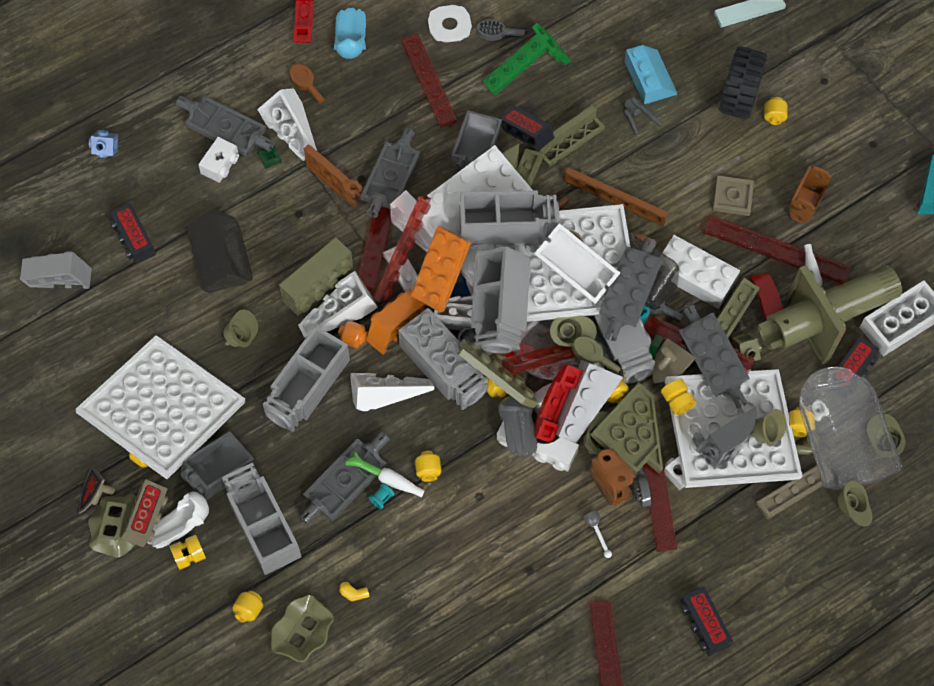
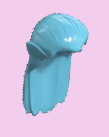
M347 8L345 11L340 10L337 13L334 50L343 58H356L362 53V50H366V16L361 9L356 11L354 8Z

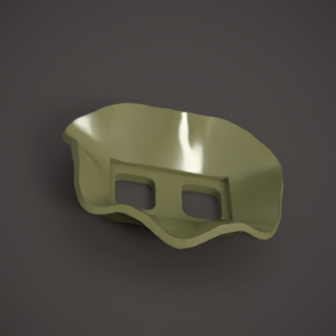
M130 494L122 497L105 496L101 498L98 510L89 519L91 532L90 548L106 555L121 557L134 547L135 544L121 539V536L134 505L135 495ZM111 506L122 507L120 517L108 516ZM106 525L117 526V532L114 537L103 534Z
M306 595L291 601L285 609L284 616L272 627V651L295 661L305 662L311 653L326 644L329 627L334 621L333 614L312 595ZM306 617H310L317 622L311 631L301 626ZM296 633L305 638L300 648L290 643V639Z

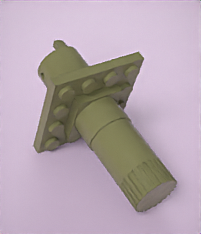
M807 265L799 268L786 297L785 304L787 307L768 315L765 322L758 324L760 338L769 350L778 347L785 349L807 339L823 365L830 361L846 331L844 322L900 297L902 294L900 279L890 266L885 265L842 285L824 291L823 287L818 285L813 271L809 270Z

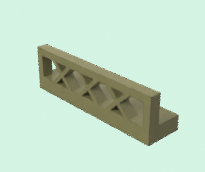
M593 105L553 132L555 138L538 151L543 153L542 161L548 167H551L605 129V126L596 117L597 110ZM594 122L598 128L589 130L587 125ZM576 132L584 133L582 139H573V135ZM562 142L570 143V147L560 149L559 144ZM555 152L556 157L549 160L545 154Z
M743 278L735 287L716 317L727 338H729L760 289L746 278Z

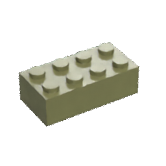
M334 238L279 285L282 301L297 316L307 312L315 301L321 300L329 289L335 288V285L343 277L351 274L353 271L351 251L337 238Z

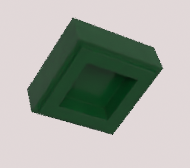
M275 146L270 152L265 149L257 152L265 169L282 162Z
M657 334L649 348V353L652 355L653 360L663 340L662 336Z

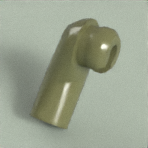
M810 434L802 445H796L797 454H811L818 445L817 436Z

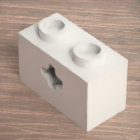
M217 137L198 164L201 174L220 183L228 175L232 164H235L239 158L237 146Z

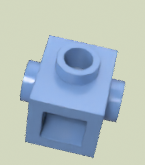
M98 130L89 139L91 154H96L101 158L114 156L118 152V134L108 133L107 130Z

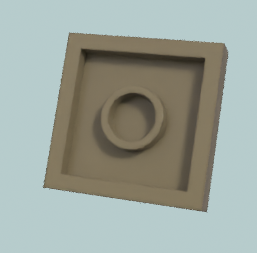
M717 176L713 211L750 216L754 181Z

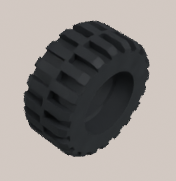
M743 46L736 48L719 111L722 114L744 120L749 119L767 59L765 52Z

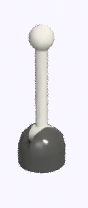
M595 510L583 516L585 523L590 527H594L605 551L604 556L610 558L612 552L608 550L597 526L600 522L598 511Z

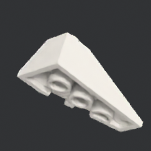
M295 89L279 90L258 109L265 124L270 129L272 128L280 139H284L289 144V148L302 161H305L303 148L308 144L317 151L303 104Z
M355 271L340 280L335 285L336 289L330 296L326 295L323 298L324 302L318 308H314L298 325L305 339L315 325L327 332L345 325L348 321L361 319L378 308L372 295Z

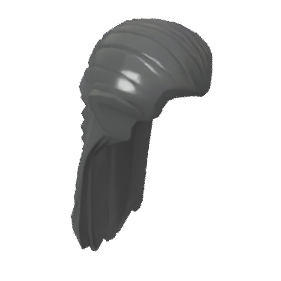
M512 396L504 398L499 403L498 411L500 418L504 420L508 450L511 453L516 452L518 456L525 457L527 453L532 456L537 451V438L534 437L535 425L531 416L533 408L519 403Z

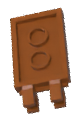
M310 144L303 148L306 167L351 206L355 207L357 205L356 201L352 199L354 197L362 201L360 193L362 186L356 180L350 181L347 176Z

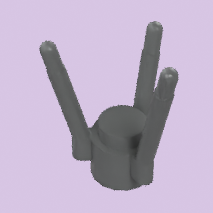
M631 97L625 102L624 107L626 110L624 113L627 115L635 134H638V130L631 115L637 116L643 112L652 121H655L660 126L662 125V122L650 113L636 97Z

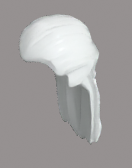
M194 491L187 493L178 502L177 508L162 517L157 525L154 524L153 530L155 535L152 541L147 543L153 544L152 546L157 549L162 548L181 538L195 526L204 524L203 521L209 514L206 499Z

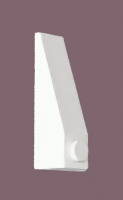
M351 373L350 376L353 403L356 409L361 411L377 409L434 390V385L430 379L405 377L404 380H400L394 377V375H387V378L376 377L375 373Z

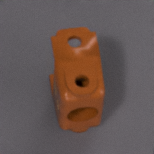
M809 166L789 207V215H791L794 221L798 223H808L811 221L832 175H829V172L816 166Z
M614 449L602 450L599 455L592 459L590 474L609 505L617 506L629 499L632 491L628 486L633 483L635 475ZM617 491L622 494L619 498L617 497Z

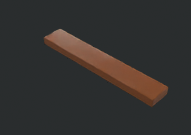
M569 167L565 171L564 181L615 205L623 204L624 209L664 226L668 216L667 211Z

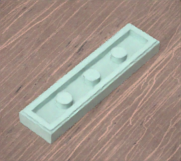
M748 0L714 11V15L721 28L785 9L786 4L783 0Z

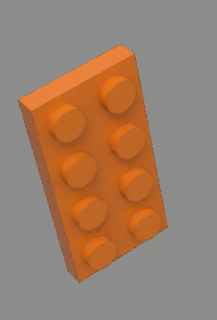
M437 226L410 296L438 312H444L472 242L443 226Z

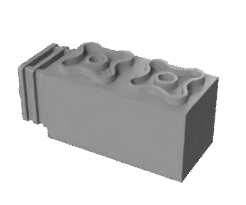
M538 190L460 193L461 237L472 242L471 245L538 243V239L548 238L560 223L559 203L556 200V194L553 196L538 195Z
M507 246L476 252L471 327L475 329L476 333L474 346L482 348L486 352L498 354L520 350L521 333L526 332L531 257Z
M429 308L398 330L399 346L432 381L447 400L451 398L456 400V404L460 405V408L464 410L466 407L477 402L487 392L488 378L484 377V374L458 355L461 349L460 342Z
M601 314L584 316L594 322L597 331L595 340L603 349V356L621 367L617 375L622 376L626 384L639 382L652 375L655 361L649 353L651 339L644 329L641 318H639L636 327L631 325L621 327L617 340L611 341L612 334L609 340L605 338L610 325L609 319Z
M315 325L271 385V396H268L267 401L263 403L265 415L278 426L293 432L295 430L294 427L299 425V421L309 418L350 361L348 344Z
M250 463L239 467L223 476L222 480L228 492L227 497L231 508L264 575L301 558L299 546L264 476L260 477L254 464Z

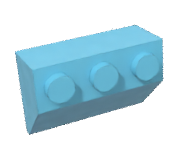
M645 45L626 50L624 62L643 104L677 95V91L658 50Z

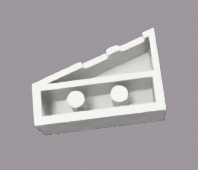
M473 294L463 298L461 296L449 298L445 311L438 312L434 310V315L447 329L463 330L464 328L471 327Z

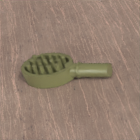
M583 336L578 337L573 342L572 350L578 359L591 364L599 362L616 374L620 371L621 367L603 356V349L595 340Z

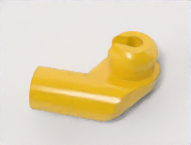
M348 582L340 584L341 595L350 601L369 597L367 587L356 590Z

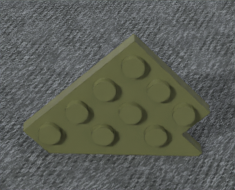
M638 382L590 436L606 450L609 448L614 449L629 466L634 475L645 463L659 474L663 470L654 396Z

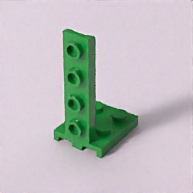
M536 23L532 28L537 34L484 79L483 82L491 93L496 95L546 51L558 62L562 61L565 65L571 59L553 36Z

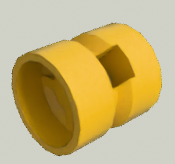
M676 379L661 390L665 400L670 402L669 406L675 416L688 412L697 404L693 395L687 392L688 387L683 379Z
M196 535L185 539V543L178 542L169 546L179 570L190 566L192 561L197 563L206 559ZM188 549L190 555L184 557L182 552Z

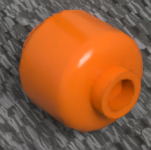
M348 321L345 325H341L338 331V336H341L340 340L355 349L365 344L368 335L364 325L353 321Z

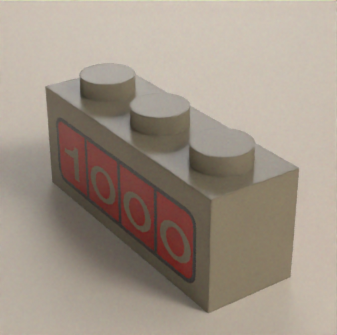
M145 479L140 486L121 539L144 547L147 542L152 541L155 535L153 530L154 524L157 525L162 515L159 513L160 508H164L168 496H165L168 488Z

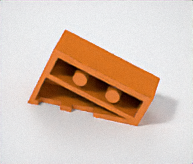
M411 289L405 293H400L395 301L387 303L381 312H376L371 318L372 322L366 341L381 354L387 351V345L392 340L396 342L399 339V336H397L399 334L398 330L425 310L426 304L410 296L412 293Z

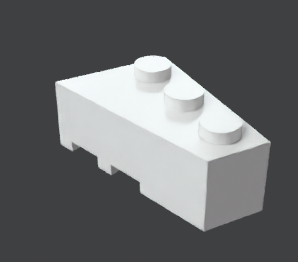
M405 190L390 204L391 222L424 251L428 252L432 238L410 213V208L418 202Z

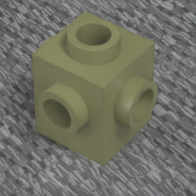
M749 332L732 338L733 349L743 365H750L761 359L760 352L762 348L758 339Z

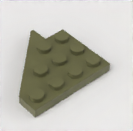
M463 339L459 344L461 346L458 352L459 356L519 403L535 408L539 402L534 397V392L526 387L524 384L525 380L517 375L515 372L516 368L506 360L507 357L504 353L486 352L482 348L474 346L476 341L471 342Z

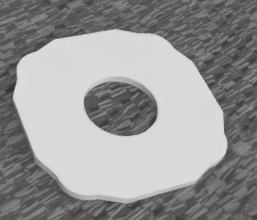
M449 5L438 7L430 12L428 18L430 33L436 41L445 43L461 41L470 35L472 28L470 15L462 6ZM446 18H454L458 24L456 28L448 30L442 26V22Z

